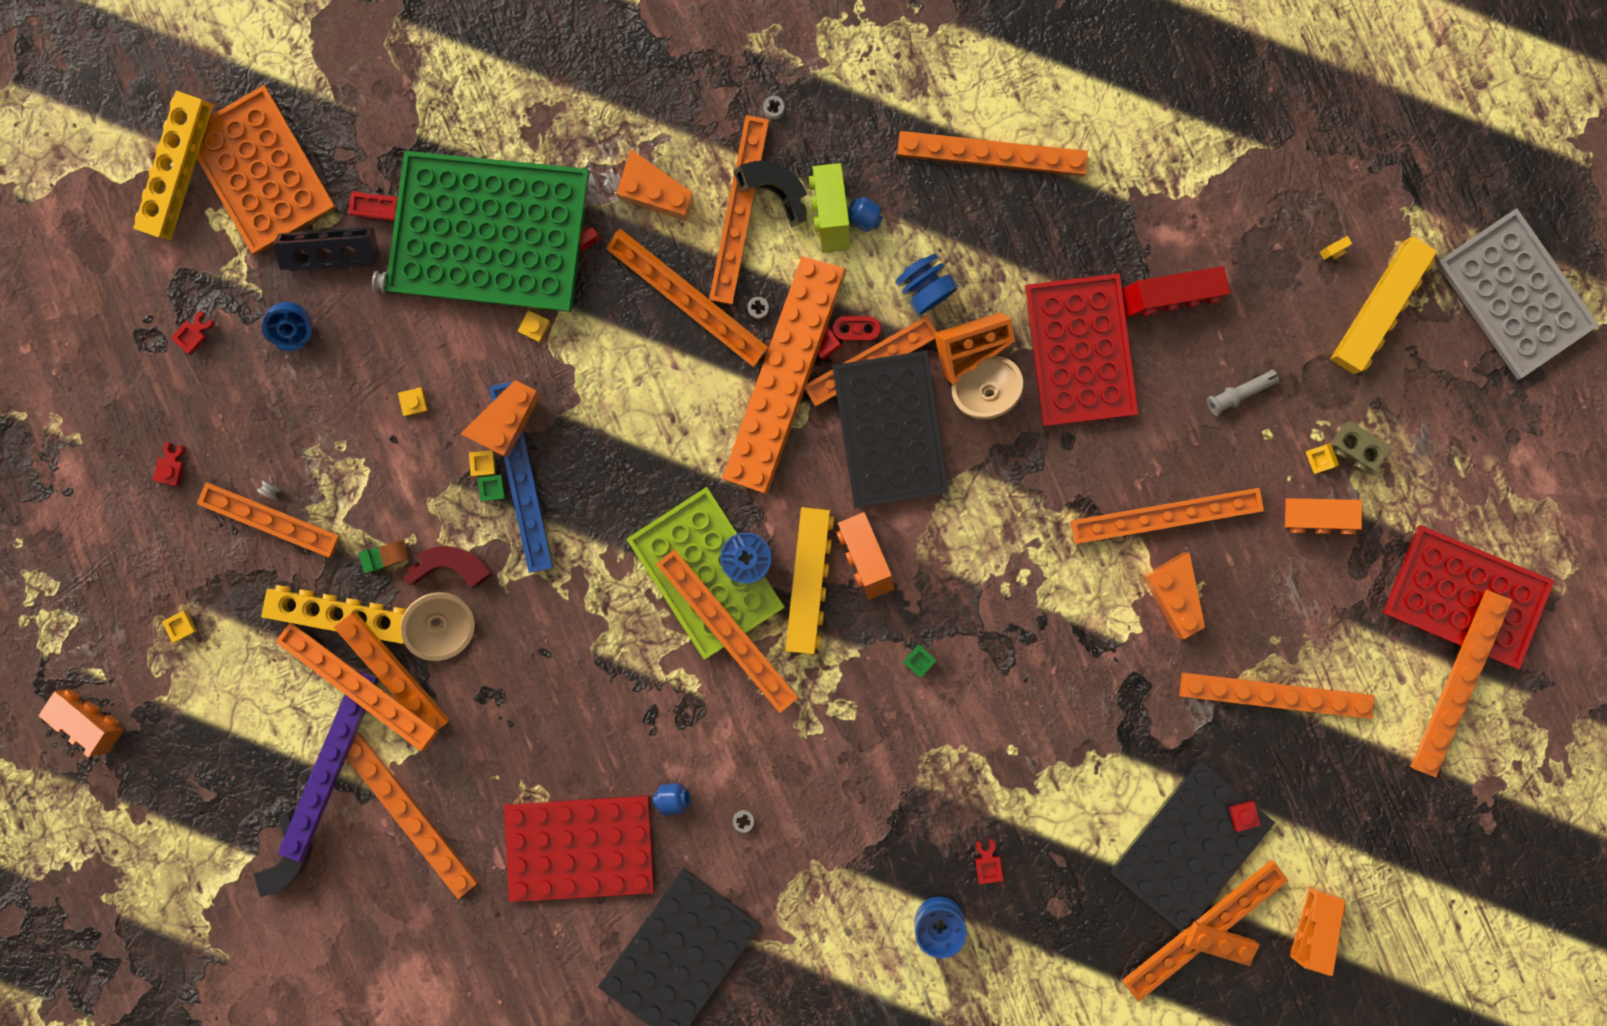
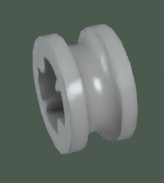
M777 96L768 97L763 104L765 116L771 120L780 119L784 114L783 100ZM771 103H774L775 106L779 104L777 113H773V110L772 112L768 111Z
M374 271L372 277L373 292L381 290L382 293H387L385 291L387 272L380 274L379 271Z
M754 297L749 301L748 313L753 318L761 319L767 315L769 305L766 299ZM757 301L761 302V306H765V310H761V314H756V311L751 309L752 305L755 306Z
M262 480V487L258 488L257 491L270 499L277 500L278 497L276 495L281 493L282 489Z
M747 810L738 811L733 817V826L739 832H748L754 826V817ZM744 814L748 816L747 820L751 822L750 825H745L744 828L738 826L740 822L737 823L736 821L737 818H742Z

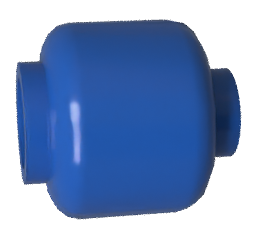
M864 196L859 199L855 198L847 210L849 223L864 232H868L872 228L877 229L883 219V216L880 215L881 206Z
M681 783L662 784L653 796V803L662 815L683 814L690 806L691 796L688 788H685Z

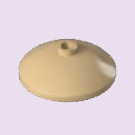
M996 355L991 359L987 358L977 365L978 368L974 371L967 372L959 378L958 382L954 385L952 384V396L956 406L964 414L976 419H992L1009 412L1020 400L1024 389L1023 377L1017 365L1005 357Z
M442 592L427 594L415 600L405 611L400 627L401 636L408 650L417 657L430 661L446 660L463 651L471 641L475 628L474 617L469 606L461 598L453 594ZM439 618L438 622H431L432 619Z

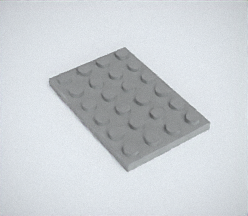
M1517 208L1436 262L1517 380L1523 378L1599 326Z

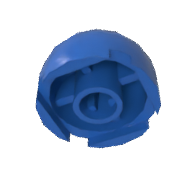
M287 301L276 303L268 309L263 318L262 333L268 342L271 341L280 350H297L302 348L311 338L312 319L309 313L297 303Z

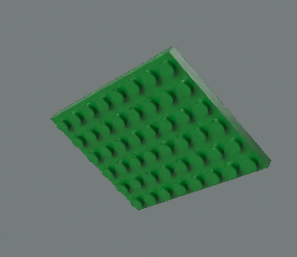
M404 151L385 291L388 293L572 312L590 170L586 168Z

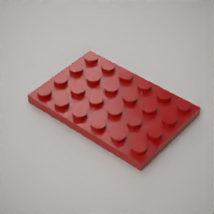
M1120 273L1025 285L1042 427L1138 415Z
M1419 525L1416 528L1382 614L1462 647L1485 591L1488 590L1509 598L1512 602L1488 658L1520 670L1555 581Z
M649 795L504 805L509 902L654 893Z

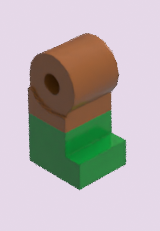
M404 540L358 552L364 573H374L410 559Z

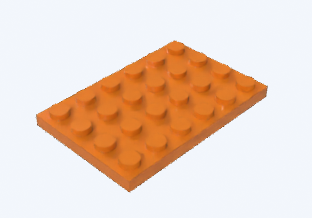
M265 85L210 116L197 160L253 255H257L273 246L279 233L297 232L337 209Z

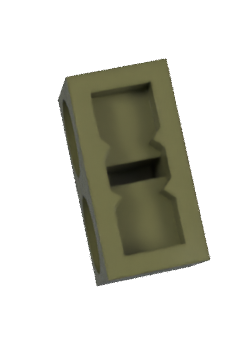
M1352 421L1343 423L1331 442L1337 458L1344 461L1346 459L1354 464L1353 467L1364 474L1366 472H1376L1392 448ZM1346 437H1349L1352 441L1350 449L1344 444ZM1366 450H1369L1372 454L1370 462L1365 458Z

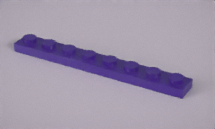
M358 671L375 685L378 684V678ZM345 694L277 853L297 862L304 861L366 712L363 707Z

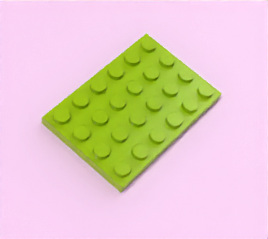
M707 487L627 538L630 546L704 660L724 646L656 565L672 550L676 549L745 633L785 608L765 576L754 583H739L732 580L724 572L720 563L721 550L724 543L737 533ZM744 551L743 556L739 557V560L745 562V565H749V560L753 559L747 551Z

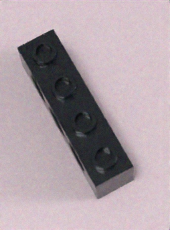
M374 227L279 233L273 243L280 270L298 271L302 268L319 270L328 266L344 268L356 264L369 266L376 263L379 255ZM347 246L353 247L356 251L349 250ZM323 248L329 249L332 253L324 251ZM299 250L306 251L308 255L301 253Z

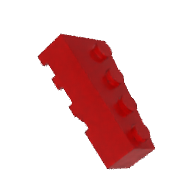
M1221 266L1138 280L1122 289L1126 318L1139 315L1148 316L1164 310L1165 312L1175 311L1183 306H1186L1187 309L1200 306L1202 302H1207L1208 305L1222 302V297L1230 294L1225 267Z

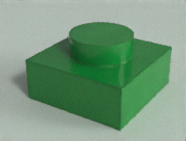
M503 475L477 478L481 502L506 499Z
M918 644L902 662L921 678L937 660Z

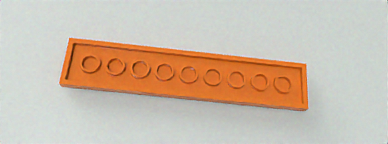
M801 257L722 479L768 494L847 272L845 268L808 257Z

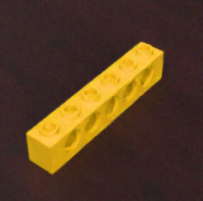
M179 91L175 92L170 102L168 118L163 125L160 143L156 147V157L153 166L149 170L147 186L142 193V202L135 216L134 229L158 238L172 240L214 104ZM173 162V167L170 170V164Z
M276 585L275 589L266 590L262 618L336 631L334 627L353 611L358 615L360 612H364L367 616L366 624L380 640L404 644L400 627L402 617L407 610L405 608L394 607L393 611L384 609L385 605L370 602V606L361 605V600L347 598L346 602L338 601V596L323 594V597L314 596V591L300 589L299 593L290 592L291 587ZM290 599H294L296 602L294 611L288 608ZM314 603H317L320 607V611L316 616L311 611ZM338 607L343 610L341 620L335 617V610ZM384 616H387L391 621L388 629L383 628L381 624Z

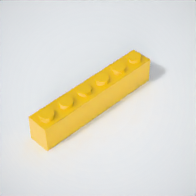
M1414 236L1402 243L1330 360L1352 374L1365 372L1373 361L1371 356L1374 351L1377 352L1385 342L1383 337L1386 332H1390L1398 321L1396 316L1408 306L1410 302L1408 297L1411 292H1415L1420 287L1423 281L1420 278L1423 273L1428 272L1435 263L1433 259L1437 253L1435 249Z
M801 507L785 651L814 654L815 649H820L821 635L816 634L817 625L822 626L824 611H819L820 601L825 602L826 587H822V579L828 576L829 564L824 563L825 554H830L831 540L827 539L828 530H833L834 516H829L830 510Z

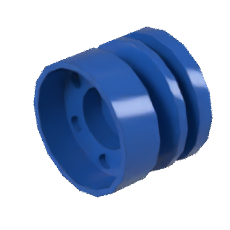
M937 253L914 262L895 281L898 287L908 284L902 290L903 295L912 292L916 293L909 304L917 316L931 310L959 288L951 274L942 277L938 276L945 268L943 263L932 267L940 259Z
M739 533L730 537L724 543L721 550L720 563L724 572L732 580L739 583H754L761 580L769 572L772 565V553L769 545L760 536L753 533ZM744 551H747L749 555H753V559L749 560V565H745V562L739 560V557L743 556Z
M939 896L924 901L916 910L914 918L916 942L923 952L931 957L941 959L951 957L960 951L965 943L967 933L964 915L958 904L949 898ZM938 920L943 921L941 928H938L936 925Z

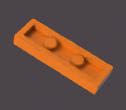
M1193 922L1185 940V944L1189 948L1248 966L1251 965L1259 947V944L1253 939L1198 922Z

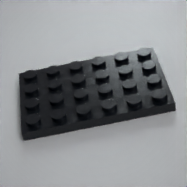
M927 350L832 365L854 508L949 493Z
M1198 760L1108 872L1179 931L1183 932L1193 922L1198 920L1276 822L1256 807L1261 826L1239 832L1235 831L1228 807L1249 802V800L1203 762Z
M683 867L597 988L649 1026H689L761 924Z

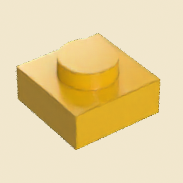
M1346 236L1320 251V254L1324 260L1331 256L1335 260L1347 253L1345 248L1350 246L1352 242Z
M528 310L518 332L541 343L551 322Z
M422 387L398 393L403 416L407 417L428 412Z
M1331 443L1306 451L1314 474L1339 466Z
M493 450L469 452L470 474L472 477L496 475L495 452Z
M187 610L181 611L162 621L172 643H176L197 632Z

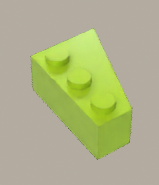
M841 163L813 166V176H809L810 191L815 190V196L811 197L812 210L817 211V217H814L815 232L819 231L821 252L850 250L849 220Z

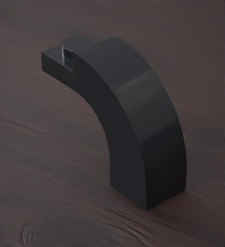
M753 161L742 164L733 170L741 194L754 189L769 190L781 200L791 228L807 221L806 208L800 201V199L807 195V192L800 180L790 170L770 161Z
M295 810L278 816L283 836L287 832ZM312 841L303 862H297L283 856L276 866L254 873L260 897L273 894L285 888L303 873L311 856Z

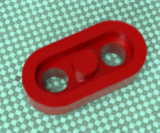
M842 316L833 325V333L841 341H873L879 336L881 330L879 321L871 316ZM842 326H847L849 328V332L842 333L840 331V328ZM871 326L873 331L866 333L864 327Z

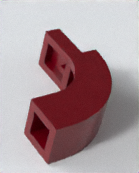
M439 546L418 554L417 557L422 564L420 565L418 562L408 568V574L403 579L408 585H415L436 569L450 567L463 577L470 588H475L492 576L494 572L480 556L467 549Z

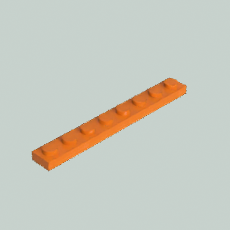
M746 115L735 169L745 163L762 161L769 119ZM735 175L733 177L709 297L711 302L733 306L756 191L754 189L741 194Z
M900 131L897 151V157L1085 176L1088 151L906 131Z
M622 229L615 232L607 247L609 252L751 366L754 367L758 364L768 346Z
M1260 488L1071 520L1070 525L1074 544L1262 512L1264 508Z
M676 549L672 550L656 564L779 713L799 698Z
M1488 590L1485 591L1410 765L1413 769L1433 777L1437 776L1510 607L1511 599Z
M289 623L275 641L420 751L424 752L438 734L436 729L295 624Z
M1184 672L1181 673L1179 692L1181 697L1372 719L1375 695Z
M357 733L346 759L456 898L459 899L478 883L477 879L362 734Z
M1270 860L1195 922L1227 931L1289 880L1277 864ZM1193 924L1122 980L1138 1002L1201 952L1189 948L1185 944Z

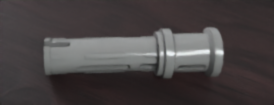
M1271 369L1269 372L1236 388L1228 387L1223 393L1215 397H1207L1210 411L1213 415L1219 416L1222 411L1230 407H1238L1241 400L1278 384L1279 377L1269 380L1270 377L1277 373Z

